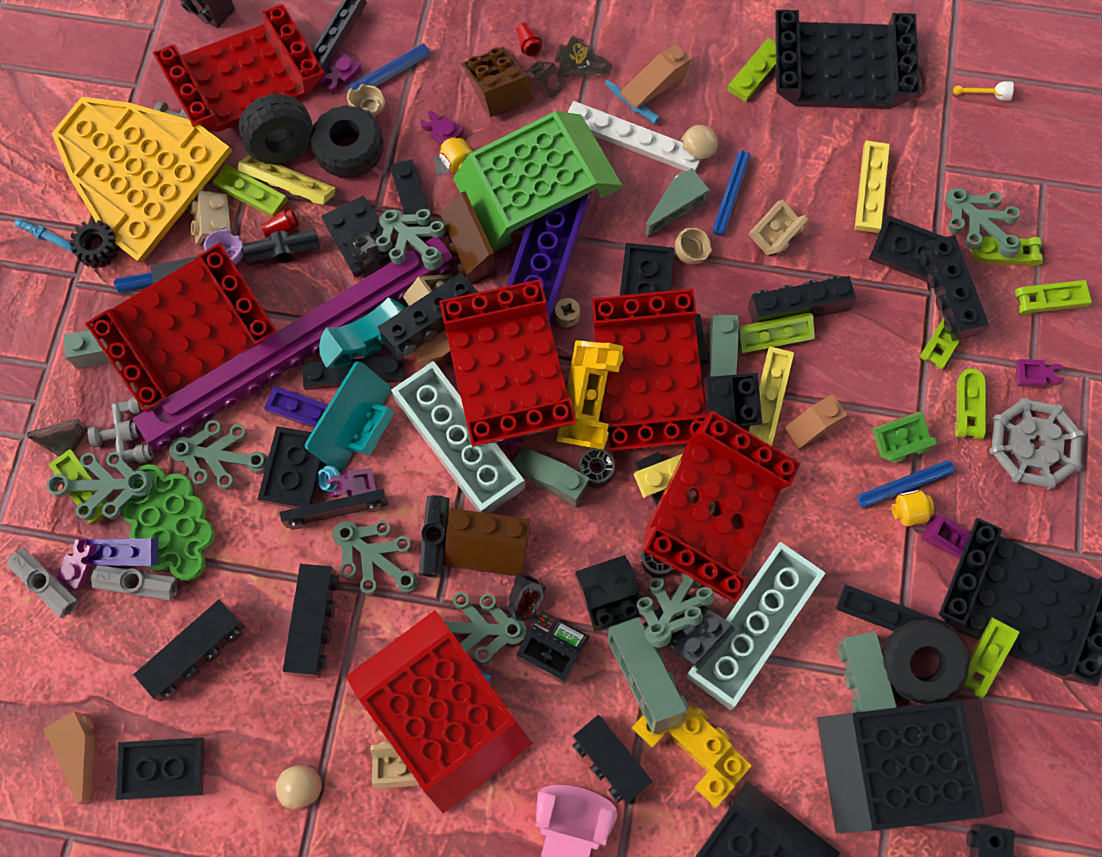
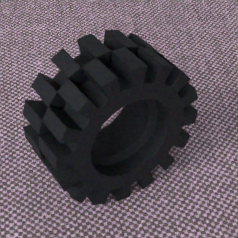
M89 220V225L86 222H82L83 227L80 229L77 226L75 228L77 233L72 232L70 235L73 239L69 240L72 252L80 262L86 266L90 265L92 268H96V264L99 267H104L103 262L105 261L110 264L112 261L109 258L113 257L115 259L117 254L114 251L119 252L120 249L114 243L116 242L114 232L109 225L103 224L100 220L97 221V224L94 220ZM103 238V243L99 248L91 251L87 250V244L92 239Z

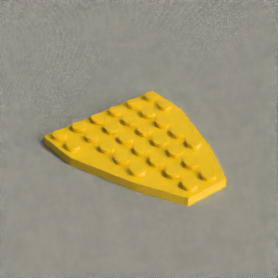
M81 97L52 132L69 178L96 223L100 220L103 224L109 225L116 236V242L114 243L141 264L233 151L228 145L199 124L192 127L188 119L128 102Z

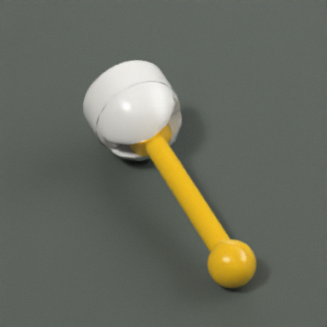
M1013 81L1000 82L995 88H962L958 85L954 87L953 93L955 95H960L961 93H994L999 100L1011 101Z

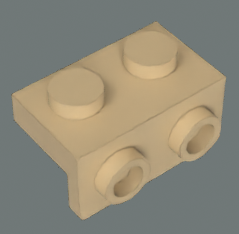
M199 191L198 195L189 205V212L193 214L191 234L195 236V244L201 245L203 240L213 232L227 229L231 233L227 194Z
M782 199L769 210L748 235L766 255L780 254L789 246L788 241L803 231V224L808 218L805 215L798 217Z
M389 742L371 745L373 789L419 786Z

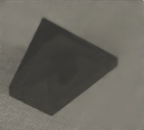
M77 418L27 432V437L40 447L57 456H61L69 449L75 451L88 432V429Z

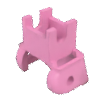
M569 785L543 787L537 796L535 824L536 827L541 828V834L546 835L541 857H589L591 848L598 849L599 845H606V841L619 814L616 807L608 799L584 788Z

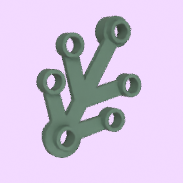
M954 188L949 190L945 196V203L952 210L948 226L949 231L954 234H959L963 231L965 221L961 218L963 210L969 216V234L966 239V246L970 249H978L981 246L982 236L979 234L981 226L1000 243L998 251L1007 258L1015 257L1018 254L1021 242L1017 236L1005 234L990 220L1005 221L1012 224L1018 221L1020 211L1013 206L1007 207L1005 211L983 210L973 206L987 205L989 208L999 207L1002 195L996 191L988 193L987 196L969 195L964 189Z
M421 209L414 215H402L398 210H388L379 219L380 225L384 230L382 235L376 239V244L382 252L390 250L392 248L391 238L393 232L397 231L399 235L396 246L389 252L392 263L401 264L405 261V250L408 242L422 255L425 268L435 270L441 267L444 262L441 251L435 247H428L417 236L440 238L445 234L446 230L441 221L431 223L432 217L427 209ZM419 223V225L425 226L431 223L429 227H407L404 225Z
M215 420L208 421L205 429L192 438L179 437L170 445L171 457L178 462H185L192 473L191 478L196 485H206L209 482V474L199 467L194 457L206 460L217 477L218 486L223 490L231 489L234 486V479L230 474L226 473L219 461L246 465L253 473L262 474L265 472L268 460L267 456L259 451L253 452L251 455L223 451L235 442L243 441L246 438L247 431L240 424L233 425L228 435L209 447H198L209 438L218 437L222 433V426ZM216 425L217 430L215 432H210V428ZM237 430H242L240 436H234ZM181 446H186L185 451L178 452V449ZM255 458H261L259 464H253ZM204 474L203 480L197 481V476ZM224 478L230 479L227 485H222Z
M118 452L108 454L106 462L111 468L118 469L126 479H114L99 464V460L94 454L85 453L80 458L81 465L87 470H91L100 480L70 481L65 476L56 474L48 479L47 490L56 497H64L69 492L97 491L85 503H81L76 508V515L86 521L93 518L95 514L94 509L115 490H124L113 502L106 503L102 508L103 515L113 520L120 516L121 508L132 497L146 495L151 490L153 482L148 473L144 471L134 472L125 463L124 457ZM115 457H119V461L116 464H112V460ZM89 458H93V462L90 465H86V461ZM139 481H143V485L140 488H136V484ZM65 484L64 488L58 491L59 485ZM111 507H115V512L108 515V510ZM85 508H89L88 514L82 516V511Z
M381 520L375 525L357 527L350 521H343L336 525L333 530L334 541L342 547L343 564L340 566V573L343 577L351 579L357 574V567L353 563L354 547L361 553L363 580L360 583V588L363 593L372 595L377 590V583L374 580L373 563L396 580V586L400 592L411 594L417 589L418 580L414 573L410 571L402 572L381 555L391 552L402 554L409 552L411 542L407 537L400 536L395 541L367 544L360 538L376 535L385 538L390 535L391 527L387 521ZM380 526H387L386 532H378ZM344 530H350V535L347 538L341 537ZM401 541L408 542L407 547L404 549H400L398 544ZM347 566L353 567V571L350 574H345L344 569ZM405 577L411 578V583L407 586L402 585V579ZM367 582L373 583L371 590L364 589V585Z
M682 574L683 581L670 601L666 593L664 580L661 578L651 580L649 582V589L651 594L656 596L664 613L658 621L654 614L655 607L652 599L643 597L638 600L637 607L639 613L644 615L649 625L644 632L646 641L654 647H664L671 641L672 633L691 625L700 624L703 621V616L698 607L713 603L714 595L711 588L702 587L696 592V597L684 601L691 588L700 587L701 584ZM685 613V617L672 621L674 617Z
M464 592L456 593L453 597V603L457 609L465 613L472 623L443 621L452 633L471 634L460 644L466 653L487 635L498 636L487 647H479L476 650L475 658L482 665L488 664L492 656L506 644H518L526 636V627L523 621L508 618L496 604L495 597L489 593L481 596L480 606L484 611H489L499 624H488L470 604L469 597ZM459 597L466 598V602L463 605L456 603ZM487 598L493 601L492 605L488 607L483 605V601ZM511 626H515L518 629L514 635L507 632ZM482 651H486L489 654L485 660H481L478 657Z

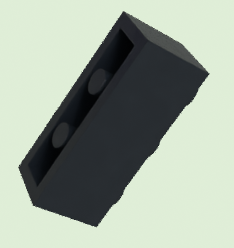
M599 714L573 735L572 738L575 741L572 744L573 748L581 758L587 756L593 763L590 769L600 781L605 778L611 787L608 789V792L617 803L623 801L626 805L653 782Z

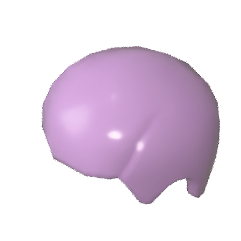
M227 229L213 232L206 238L203 244L205 251L221 242L235 265L242 260L244 255L243 242L238 235L234 236Z

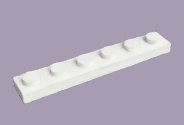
M573 101L568 113L581 114L593 136L686 172L692 168L696 172L701 162V159L692 156L687 150L683 149V142L575 101Z

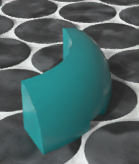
M388 297L374 311L353 323L334 328L326 327L321 335L319 344L320 356L327 368L351 365L352 359L360 356L368 358L381 352L380 346L384 342L381 340L377 326L406 307Z

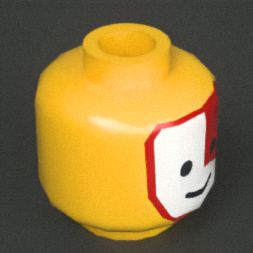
M453 137L447 139L442 144L439 157L449 172L456 174L468 154L473 151L464 139Z
M921 490L898 494L895 504H892V513L896 520L899 519L904 526L919 525L930 520L931 515L934 514V505L929 495H926Z

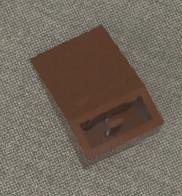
M504 47L493 48L488 53L470 57L468 61L461 63L483 108L490 117L533 101L527 74Z

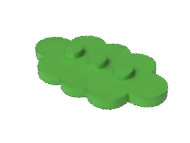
M147 464L141 466L136 471L148 473L152 478L153 484L151 490L146 495L132 497L121 508L122 517L127 523L132 525L129 534L130 538H158V565L146 567L155 572L170 570L181 581H194L205 571L206 560L203 552L212 546L216 536L214 527L205 520L206 505L201 499L194 496V485L188 477L182 474L166 476L163 470L155 465ZM139 481L136 484V488H140L143 485V481Z

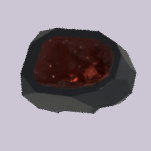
M519 573L516 576L509 595L508 611L511 618L516 621H526L536 614L546 590V586L540 580L524 573Z

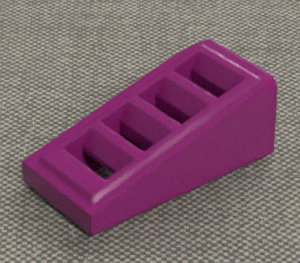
M942 514L930 518L921 539L960 559L970 532ZM950 532L951 534L948 540H946L945 537L947 533ZM958 537H960L958 546H955Z

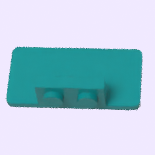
M355 362L307 439L305 448L328 466H334L338 472L344 470L354 452L369 456L376 448L378 440L389 426L390 420L395 413L389 407L382 406L391 391L390 385L362 362Z

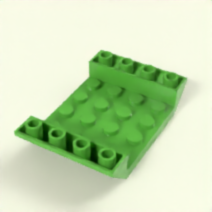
M554 111L468 154L453 177L459 192L466 191L493 252L513 243L509 232L594 190L597 191L600 198H604L623 188L582 115Z

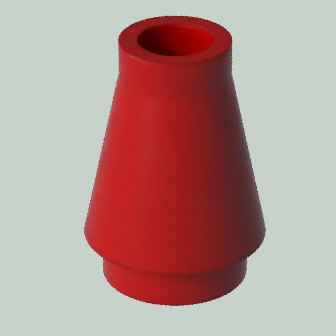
M526 22L519 23L515 30L522 53L529 57L536 56L542 50V39Z
M284 209L266 223L261 224L266 238L277 231H287L290 233L295 232V229L300 227L292 209L287 211Z

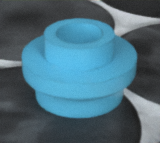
M334 466L324 467L317 475L319 487L328 492L336 491L339 488L335 483L328 484V480L332 477L340 476V473Z

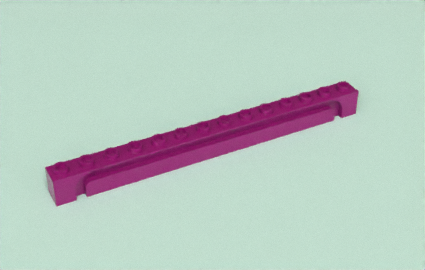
M431 238L425 244L428 247H435L440 250L444 261L438 269L429 270L425 268L422 255L418 251L413 252L411 250L405 254L406 259L403 263L393 264L391 262L164 399L157 408L153 410L150 408L133 418L135 424L146 442L155 451L166 448L172 443V440L180 435L189 434L198 424L203 421L212 420L221 410L233 407L239 402V399L248 394L256 393L262 385L279 379L285 371L300 366L311 355L319 354L321 335L326 327L334 328L353 323L374 311L388 297L399 303L405 302L404 294L418 277L450 274L455 268L453 256L440 238Z

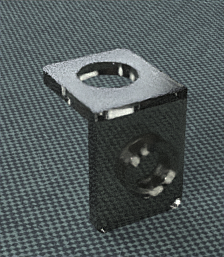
M536 61L525 72L528 79L540 82L549 98H554L567 84L553 62ZM554 75L558 80V84L555 89H550L548 80Z
M364 232L346 241L364 279L385 267L379 249L368 232ZM363 240L367 241V243L364 246L355 247V244L357 242Z

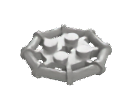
M1024 397L1020 398L1018 403L1000 415L993 417L992 446L989 452L990 455H994L1011 476L1012 482L1043 486L1049 490L1054 489L1056 484L1072 473L1081 470L1082 439L1085 437L1084 431L1078 429L1063 411L1062 405L1032 401ZM1030 411L1046 413L1049 416L1047 419L1032 417ZM1020 413L1022 414L1023 420L1019 424L1014 426L1009 423V420ZM1055 418L1069 434L1063 435L1060 427L1053 424ZM1004 430L1009 433L1008 445L1006 446L1003 445ZM1036 438L1041 442L1042 446L1035 449V445L1030 443V440ZM1071 441L1070 458L1063 455L1064 442ZM1006 453H1010L1012 456L1015 455V457L1018 459V461H1016L1019 464L1018 468L1015 466V464L1011 461V459L1007 456ZM1058 462L1064 466L1055 473H1050L1049 467L1054 463ZM1025 468L1038 470L1041 475L1025 473L1024 470Z

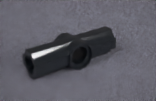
M314 228L291 234L287 231H277L270 234L268 239L244 243L242 247L246 263L250 266L268 261L277 263L290 262L296 255L319 251L320 243Z
M441 495L427 496L424 527L421 532L420 576L442 577L450 498ZM433 531H438L441 533L439 540L429 541V534Z

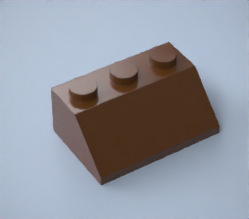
M466 191L461 192L440 213L441 221L446 230L443 238L448 237L450 241L447 244L449 252L453 258L457 257L459 264L456 265L459 274L462 273L471 284L496 275L493 250Z
M451 508L446 532L444 566L516 577L524 571L530 533V519Z

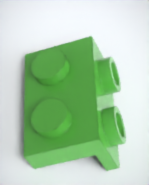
M916 412L872 428L880 457L891 462L902 461L906 459V455L913 452L915 454L927 452L930 450V446L937 444L936 438L929 435L923 412Z

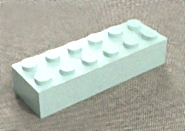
M434 361L391 389L397 404L478 512L492 513L525 489L524 479L496 442L472 447L461 397Z
M779 542L726 618L734 626V633L699 671L692 667L685 678L726 708L732 710L821 581L825 572Z

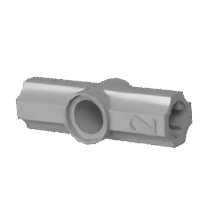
M25 548L15 551L8 558L6 565L26 584L30 591L38 595L60 618L70 615L77 608L80 601ZM46 578V584L39 588L40 581Z
M97 565L91 577L92 588L129 594L134 597L172 601L178 589V579L175 577L144 573L135 569L126 570ZM135 578H139V584L131 589V582Z

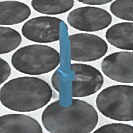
M609 80L605 81L613 94L631 107V111L644 116L654 125L657 124L660 116L650 111L644 105L635 109L620 95L621 89Z
M21 218L15 220L14 225L30 232L35 238L39 240L45 239L74 254L69 242L47 231L45 227L41 225L36 226Z

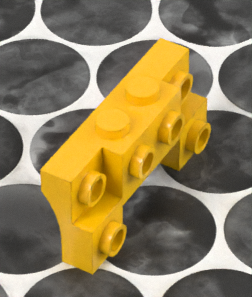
M575 341L566 390L568 398H571L577 424L559 428L556 441L604 450L608 439L607 430L609 424L598 422L607 374L608 372H619V367L623 361V346L611 343Z
M691 706L688 707L683 724L654 735L643 715L633 725L631 730L642 737L650 748L666 733L707 773L693 789L704 796L713 808H717L752 766L731 747L732 745L728 742L730 737L718 726L714 729L707 722L708 716L698 707L695 709Z

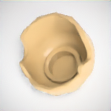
M361 84L356 90L350 88L346 97L349 106L360 107L371 113L373 117L380 114L385 106V98L382 91L375 86Z
M704 125L692 126L681 138L683 149L698 159H706L713 156L718 148L715 132L710 127Z
M686 228L676 238L675 253L686 264L696 265L702 263L712 251L710 239L704 231L698 228Z
M306 765L287 768L280 774L276 782V797L282 806L292 810L302 809L315 803L322 790L321 777L314 768Z

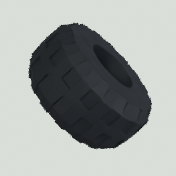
M268 94L265 97L255 99L252 104L250 103L240 116L238 126L242 143L249 155L259 162L274 165L287 164L301 157L311 145L310 139L314 128L304 104L298 99L284 94Z
M346 105L330 109L323 113L314 123L310 139L312 151L318 164L327 173L339 178H355L371 171L380 161L384 150L383 136L377 120H375L371 113L357 106ZM353 137L358 139L350 146L342 147L337 145L344 138Z
M929 620L911 621L895 629L885 642L882 655L884 669H886L888 675L887 678L891 687L909 701L917 704L946 702L954 695H957L965 681H967L970 666L967 649L958 635L943 624ZM921 647H934L939 654L940 660L937 670L928 677L915 676L910 666L912 655Z

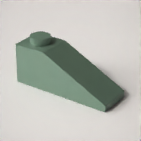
M693 168L687 172H680L673 178L646 223L645 234L647 237L707 202L709 189Z
M713 315L709 327V377L736 375L738 315Z
M526 447L521 449L512 463L522 477L575 508L589 487V478L564 463Z

